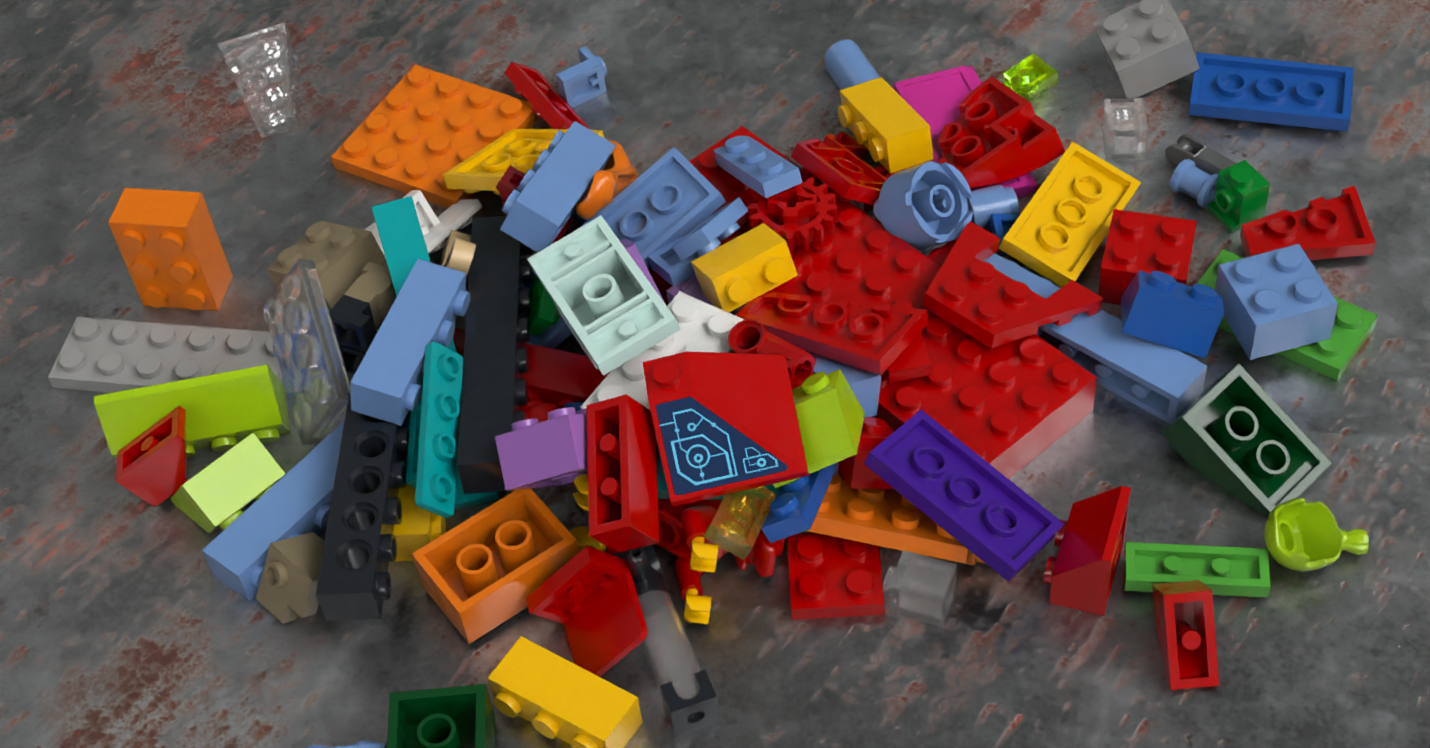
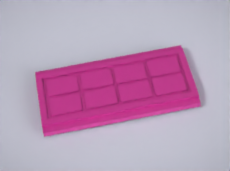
M964 65L894 82V86H891L930 125L933 160L931 161L939 163L938 159L942 158L939 138L944 125L956 121L960 116L959 104L981 84L972 66L966 67ZM1031 172L1023 176L1001 183L970 188L971 191L995 185L1011 186L1016 193L1017 199L1030 196L1032 192H1036L1038 185Z

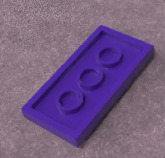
M919 410L875 447L864 462L868 468L1008 582L1059 533L1064 525L1062 521L923 410Z

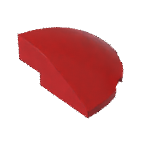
M991 76L969 93L959 104L960 116L956 121L944 125L939 138L942 158L938 159V162L940 164L946 162L956 167L966 179L969 187L975 188L1023 176L1063 155L1065 149L1056 128L1035 115L1033 107L1028 100Z

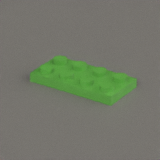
M1223 249L1197 284L1206 285L1215 290L1219 265L1239 260L1243 257ZM1334 297L1338 307L1330 339L1275 354L1338 381L1375 328L1378 315ZM1223 316L1218 328L1234 335Z

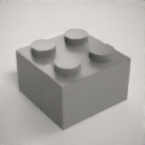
M1142 0L1093 23L1103 51L1128 102L1200 69L1190 38L1169 0Z

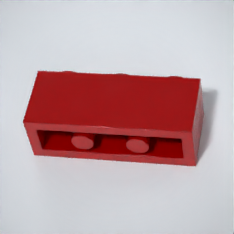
M627 394L586 405L589 536L617 552L659 543L656 434L651 411Z

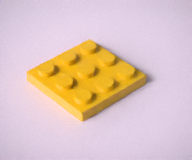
M512 129L444 173L443 177L447 189H463L465 193L488 190L500 195L496 186L510 165L526 174L529 169H533L543 150L548 149L556 133L559 130L566 133L568 129ZM591 130L604 138L603 130Z

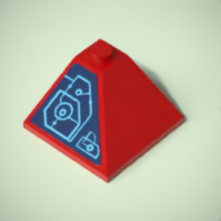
M683 352L642 362L649 406L670 501L673 507L809 476L785 355Z

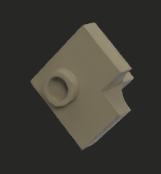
M314 532L270 543L256 599L283 624L297 620L298 616L304 618L317 613L319 602L316 597V589L324 541Z

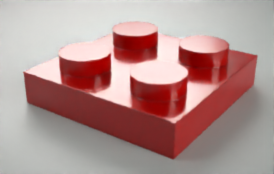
M814 532L798 533L787 537L792 620L885 615L879 546Z

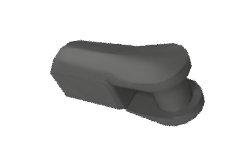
M1189 134L1181 135L1177 140V145H1170L1165 150V156L1172 165L1177 167L1184 159H1191L1195 162L1197 168L1210 175L1218 174L1219 171L1236 164L1232 160L1204 146Z

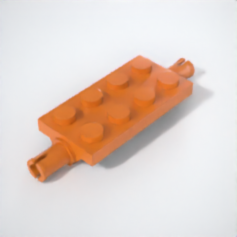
M833 474L811 529L806 530L974 566L977 562L986 564L898 491L892 489H851L836 474ZM752 500V505L762 502L770 506L774 500Z

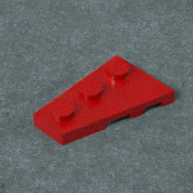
M1355 185L1342 189L1341 196L1325 200L1322 196L1311 200L1308 207L1295 212L1282 210L1242 224L1240 239L1246 257L1295 244L1301 246L1309 260L1373 255L1376 244Z

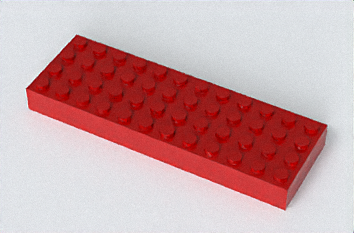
M743 126L689 161L725 199L726 202L716 211L740 197L748 209V204L752 203V194L756 192L716 164L713 150L724 146L725 142L730 138L749 136L797 166L802 182L810 178L802 172L803 168ZM814 179L815 187L824 184L821 181ZM836 198L838 223H834L835 232L833 235L824 233L825 243L821 245L811 241L810 250L807 251L801 245H795V249L790 254L798 276L769 291L811 296L812 303L816 304L832 302L833 299L850 301L851 308L869 310L874 304L894 305L910 301L912 308L927 310L929 324L921 331L932 362V375L889 383L886 372H884L881 376L877 415L872 417L886 421L896 431L919 410H923L1008 479L1029 464L1094 409L1097 377L1037 334L990 348L923 307L925 293L941 266L903 239L891 235L884 229L883 225L850 202ZM748 212L736 221L740 228L721 240L719 246L750 231Z

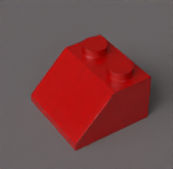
M1119 486L1072 504L1068 521L1060 519L1064 525L1054 540V546L1060 547L1058 556L1048 557L1043 583L1051 584L1049 603L1105 616L1124 546L1131 487Z

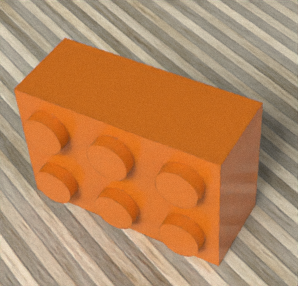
M124 188L108 224L143 306L218 311L233 275L202 192Z
M519 489L412 553V557L421 585L468 644L527 608L526 597L579 552L574 536L532 489Z

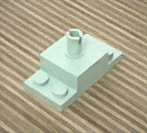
M601 215L527 259L552 298L561 317L596 370L599 369L603 376L680 330L674 315Z

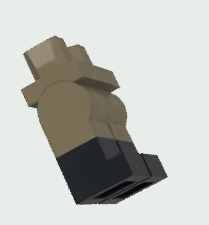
M386 260L382 265L368 261L362 269L363 274L355 280L326 315L333 342H336L334 346L341 370L352 374L356 373L396 299Z

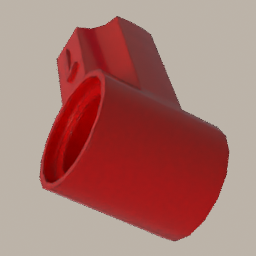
M745 319L738 322L731 329L728 335V343L734 353L785 355L792 390L801 386L804 380L813 375L816 364L815 358L810 353L768 332L760 321Z

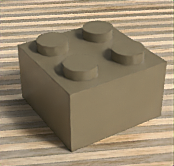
M321 220L311 225L306 230L305 235L292 247L283 250L278 255L277 260L266 270L288 307L313 313L323 308L331 310L355 280L363 274L362 269L368 261L382 265L386 258L371 231Z

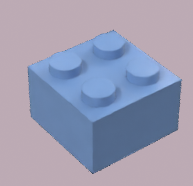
M1299 244L1219 265L1215 291L1223 299V316L1250 360L1331 338L1338 303Z

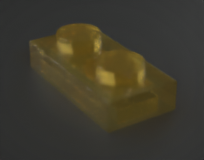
M761 486L724 495L703 537L717 544L721 549L729 551L745 560L758 537L770 511V505L775 500L777 494Z

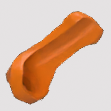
M608 140L616 145L604 169L595 172L591 188L585 196L586 199L576 205L575 210L579 218L592 219L639 177L622 146L614 140Z

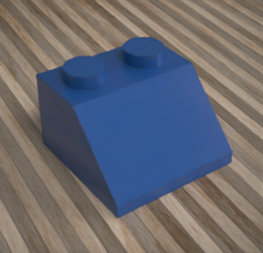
M1139 270L1121 298L1122 333L1202 358H1206L1224 315L1222 296L1218 295L1214 289L1202 284H1194L1191 287L1178 283L1172 276L1160 271H1152L1149 274Z

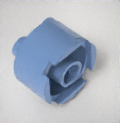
M934 161L926 162L891 175L883 184L879 199L875 201L873 209L876 218L882 222L887 232L903 239L918 251L957 240L966 224L972 221L973 211L968 212L967 199L971 198L972 195L964 176L953 165L946 162L940 164Z

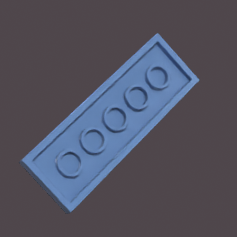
M673 147L619 193L612 203L600 210L582 226L601 215L619 241L627 238L635 244L648 269L650 267L649 255L679 237L686 236L726 201L721 193ZM532 269V283H533V278H534V273H535V272L533 271V269ZM526 283L525 287H529L531 294L532 283ZM560 315L555 325L551 324L540 336L530 334V342L525 343L555 349L572 332Z

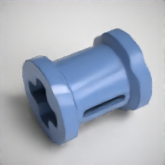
M1184 159L1174 170L1169 182V188L1174 192L1182 191L1195 198L1199 206L1207 208V204L1214 201L1218 174L1210 175L1197 168L1193 160Z

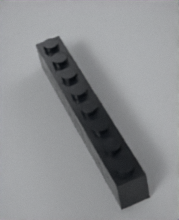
M507 215L473 218L471 243L476 244V248L469 268L468 292H470L471 296L466 313L457 468L464 494L512 491L505 489L495 436L511 432L512 423L526 420L525 411H521V405H528V387L526 379H522V373H529L528 349L523 347V343L530 342V324L528 317H524V313L531 312V294L529 287H525V284L532 283V267L526 257L527 255H533V249L500 230Z

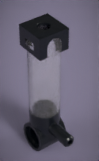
M648 545L611 554L628 561L648 629L647 637L640 645L661 694L664 711L675 738L720 722L717 696L706 670L702 671L665 584L660 563L653 546Z

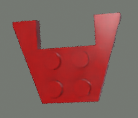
M845 131L838 132L837 136L832 134L826 135L823 142L818 138L798 142L791 155V158L803 166L802 172L805 175L813 177L815 180L823 181L830 187V194L834 193L836 198L846 202L854 200L874 205L875 201L879 199L883 184L887 180L886 177L863 161L868 149L863 144L860 145L855 138Z
M970 221L964 227L927 289L923 302V307L990 348H994L1036 334L1039 326L1048 323L1061 326L1070 323L1073 315L1085 312L1087 316L1097 314L1101 309L1103 297L1073 280L1069 281L1048 298L1038 295L1030 290L1026 284L1011 279L996 270L992 264L985 262L987 258L998 251L1000 238Z

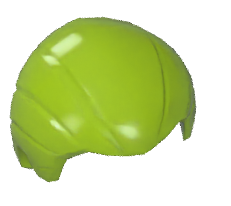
M1293 498L1281 503L1269 513L1264 525V540L1268 551L1277 563L1291 570L1302 572L1326 567L1335 562L1340 557L1341 551L1344 550L1355 555L1368 552L1369 539L1367 531L1359 528L1347 531L1339 529L1329 508L1319 501L1307 503L1305 498Z

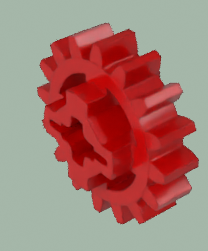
M813 177L768 198L753 192L752 203L748 204L750 230L763 223L786 240L790 253L795 249V245H801L805 251L810 250L811 241L822 245L825 243L824 233L833 235L835 232L834 223H838V206L836 205L835 194H828V185L825 183L815 187Z

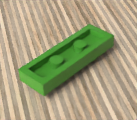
M1125 542V591L1153 592L1152 584L1200 580L1212 590V595L1268 598L1271 588L1268 549Z

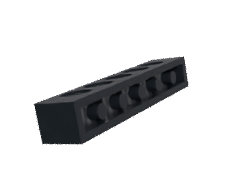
M350 391L316 589V597L326 621L381 619L383 601L390 600L392 590L388 566L389 562H395L397 555V542L393 534L394 524H400L402 519V504L398 497L399 488L406 487L407 468L403 460L404 453H408V424L411 410H409L401 426L351 411Z

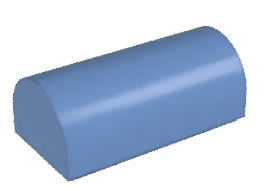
M852 40L836 42L825 54V69L840 90L880 77L858 45Z

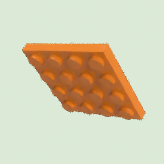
M415 64L334 152L331 160L336 169L406 194L412 190H420L428 202L449 208L452 204H457L460 199H470L474 193H465L463 189H447L443 174L510 130L529 129L538 119V116L531 111L532 105L528 101Z

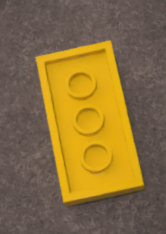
M1072 142L1007 232L998 249L1061 287L1071 280L1076 282L1109 233L1113 210H1124L1141 182Z

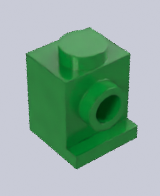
M1243 160L1218 172L1214 201L1207 204V210L1232 234L1241 230L1242 224L1265 217L1270 183L1246 160Z

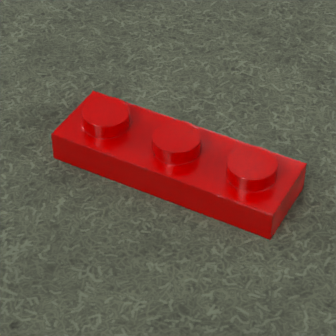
M511 61L504 74L514 84L513 90L531 103V111L538 117L546 120L550 125L549 129H569L574 121L590 129L538 70Z

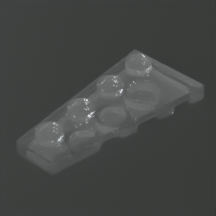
M285 22L218 43L262 138L296 128L297 116L291 37Z

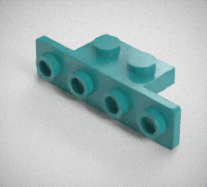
M433 341L426 344L422 400H420L415 411L411 410L405 484L416 488L415 503L417 506L447 518L454 515L463 357Z

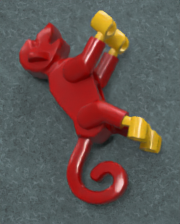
M582 474L577 476L572 483L579 491L573 493V496L582 509L589 511L588 474ZM658 499L659 543L656 544L678 556L675 562V571L681 598L686 601L684 620L686 622L709 624L712 597L702 596L703 588L700 578L705 572L715 573L717 560L728 551H732L735 555L741 571H745L747 564H753L756 572L762 578L773 575L775 560L783 552L785 538L770 543L761 529L770 506L758 502L743 508L739 513H735L722 500L705 499L673 507L670 499ZM578 526L570 531L577 540L579 552L586 546L608 554L617 553L612 548L590 537L589 528L586 526Z

